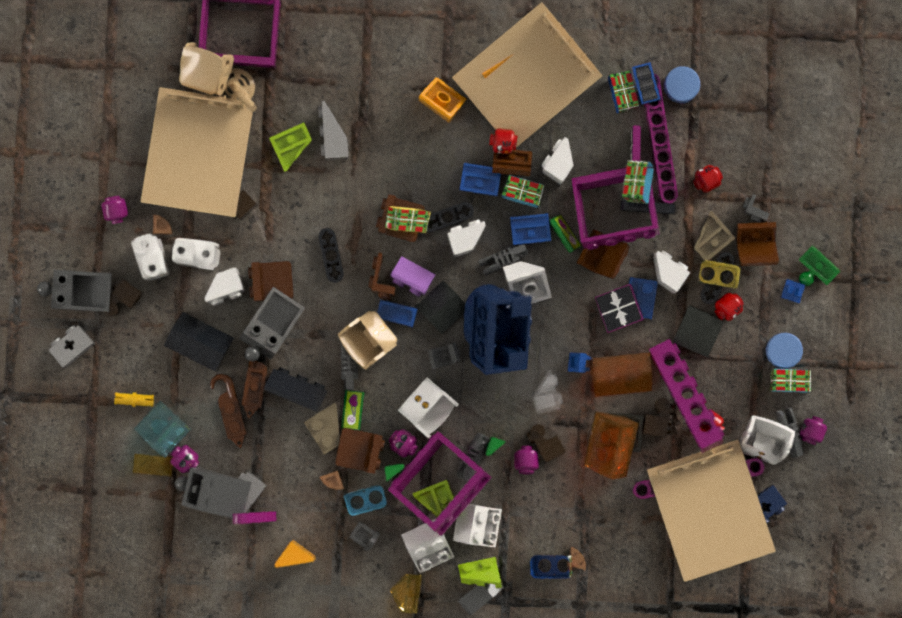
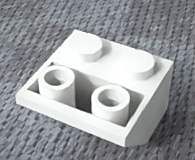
M566 137L563 140L559 139L552 149L554 154L552 157L548 155L541 166L543 167L542 173L559 185L563 183L573 168L569 140Z
M480 220L469 222L468 227L462 228L460 225L450 229L447 236L454 258L473 252L485 229V221L480 223Z
M657 251L653 255L658 284L674 294L680 289L690 272L687 271L688 267L683 263L672 261V256L667 252Z
M232 268L216 274L205 296L207 303L215 306L224 303L223 299L225 298L236 299L241 297L243 292H246L238 269Z
M469 504L460 514L461 516L456 519L453 541L496 547L502 509Z
M426 523L401 535L419 573L454 558L444 534L440 536Z

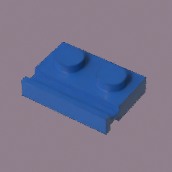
M464 163L460 191L497 197L501 174L492 173V167Z
M548 213L510 217L513 245L551 241Z
M630 277L629 284L633 287L643 318L652 319L658 281Z

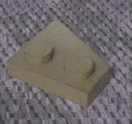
M711 211L694 250L703 261H710L735 241L736 238Z
M333 403L304 422L324 455L338 447L340 441L337 405Z

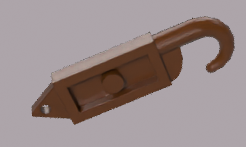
M257 360L249 361L241 406H244L248 419L261 408L267 375V367Z
M217 374L212 378L210 387L213 390L214 384L218 380H223L226 384L227 392L220 395L218 404L227 438L231 439L239 448H242L247 432L233 381L228 375Z

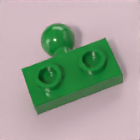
M813 245L799 258V261L809 269V271L802 272L799 276V282L805 286L813 284L815 275L828 285L841 271Z

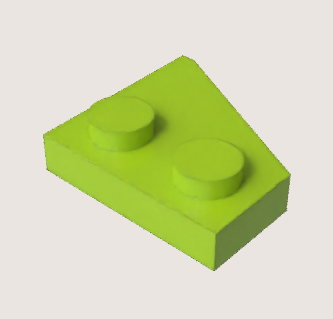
M304 122L269 138L284 172L289 169L312 141Z
M447 480L413 493L415 499L436 517L454 499Z
M496 557L458 565L461 583L476 584L478 586H485L486 583L495 584L496 588H502Z

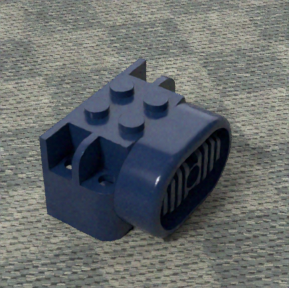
M491 284L476 288L468 296L464 312V337L470 345L471 362L485 375L527 369L529 344L531 342L530 326L532 325L531 296L523 297L518 291H506Z

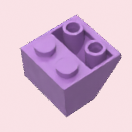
M401 256L390 276L393 279L392 283L401 288L405 285L410 288L409 292L420 297L421 294L425 296L435 274Z

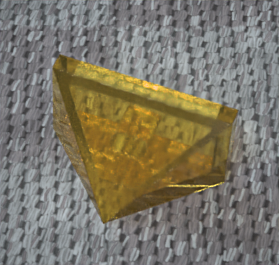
M135 453L133 473L171 477L172 464L170 461L172 457Z
M405 574L390 589L400 612L417 613L422 575Z

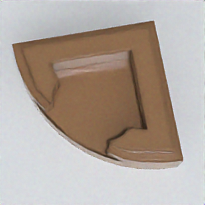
M154 215L153 234L173 235L171 225L163 217Z
M338 471L320 477L323 484L334 490L344 489Z
M571 547L569 556H572V567L586 570V562L580 551Z

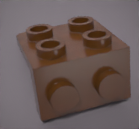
M388 194L387 198H383L381 209H384L382 217L378 216L376 227L379 228L378 233L415 242L418 232L397 231L385 228L388 206L425 210V207Z
M776 222L737 224L736 244L740 265L762 266L777 265L779 263L775 242Z
M593 229V231H592L590 237L599 236V235H605V234H603L602 232H600V231H598V230ZM617 242L614 246L601 245L592 250L585 248L577 264L593 273L614 279L620 270L624 258L628 254L630 245L625 242Z
M378 253V257L374 256L372 268L375 269L374 276L370 275L368 286L372 288V293L379 294V298L390 300V297H395L396 287L378 284L383 260V253Z
M289 261L252 262L251 267H248L249 279L253 281V286H250V298H254L255 302H263L273 287L291 299L294 297L292 266Z
M343 428L335 464L375 474V471L379 470L381 459L378 456L379 451H383L385 440H382L383 436Z

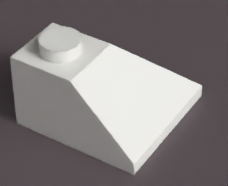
M517 262L503 267L509 291H518L523 297L531 296L532 304L552 298L543 267L525 262Z

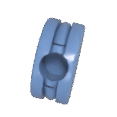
M681 66L674 68L668 73L664 81V91L667 97L676 103L691 101L700 89L699 76L689 67Z
M780 333L774 335L766 345L767 359L777 368L793 367L802 358V344L793 334Z

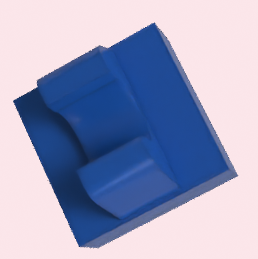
M786 279L780 298L799 304L805 285Z
M570 352L568 372L585 373L590 371V368L586 367V360H591V357L585 353Z

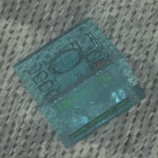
M159 401L134 428L163 457H166L191 430L162 401Z

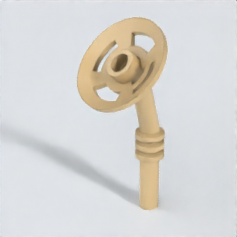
M233 68L231 74L234 73V77L226 83V94L232 99L238 98L251 112L256 111L257 107L251 100L255 92V83L252 76L243 69ZM241 74L248 79L250 85H247L244 78L241 77ZM239 79L244 83V86H241L238 81ZM227 88H230L233 93L230 94Z

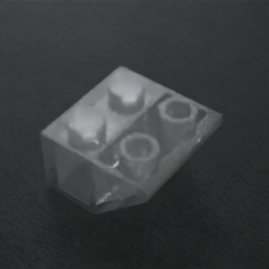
M552 371L545 373L532 395L536 414L561 409L560 404H563L561 393H557L555 387L558 385L556 374L552 375Z

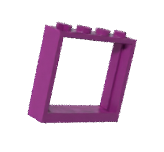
M202 0L198 48L205 50L210 1L274 6L270 57L233 55V65L275 68L281 0ZM215 53V54L219 55L220 57H222L223 55H226V54H218V53Z
M626 168L571 178L580 238L584 249L592 250L601 245L614 246L617 242H634L638 238L651 239L655 235H659L652 183L648 202L652 226L588 238L581 191L624 183Z
M437 431L436 434L429 438L425 447L417 452L413 461L404 467L401 475L392 481L388 490L433 531L442 536L492 477ZM444 443L473 468L476 473L433 522L403 496L401 492Z

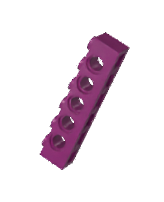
M670 339L650 348V356L702 454L723 444L722 437L725 435L720 426L716 427L713 421L716 418L712 410H707L705 406L707 402L703 393H698L696 389L698 385L693 376L690 377L687 373L689 370L687 363L679 358L678 354H680L676 343L672 344ZM673 359L675 363L668 366L665 364V361ZM680 375L684 377V380L676 382L674 377ZM685 392L693 394L689 399H685L682 395ZM698 408L702 412L700 415H693L691 411ZM703 425H708L711 428L708 432L700 430Z

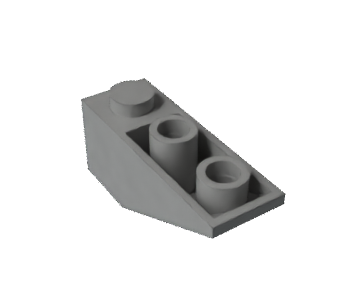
M322 101V106H318L319 118H323V125H320V137H324V144H321V156H325L326 160L349 159L348 139L325 101Z

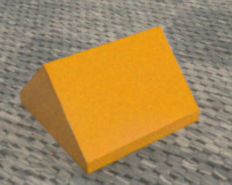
M437 77L419 96V101L448 123L451 122L467 100Z
M292 540L276 561L275 568L314 562L316 557L299 543Z

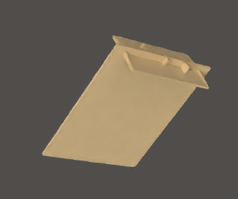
M541 2L452 76V78L495 130L502 128L514 131L515 135H517L516 147H518L603 75L566 32L561 23L557 21L543 2ZM511 56L487 78H484L482 73Z
M160 87L141 203L236 217L253 112L238 99Z
M739 440L717 446L703 454L698 452L647 469L684 582L776 552Z

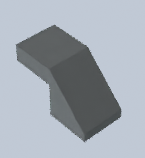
M486 583L485 586L476 585L458 602L471 616L500 592L504 586L496 588L495 584Z

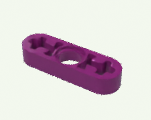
M276 511L232 514L233 524L277 521Z

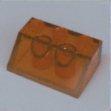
M650 352L591 359L595 397L652 391Z
M595 412L583 466L611 480L627 477L639 423L624 416Z

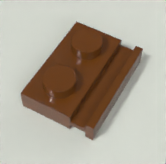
M513 150L511 154L494 152L492 173L530 176L532 151Z

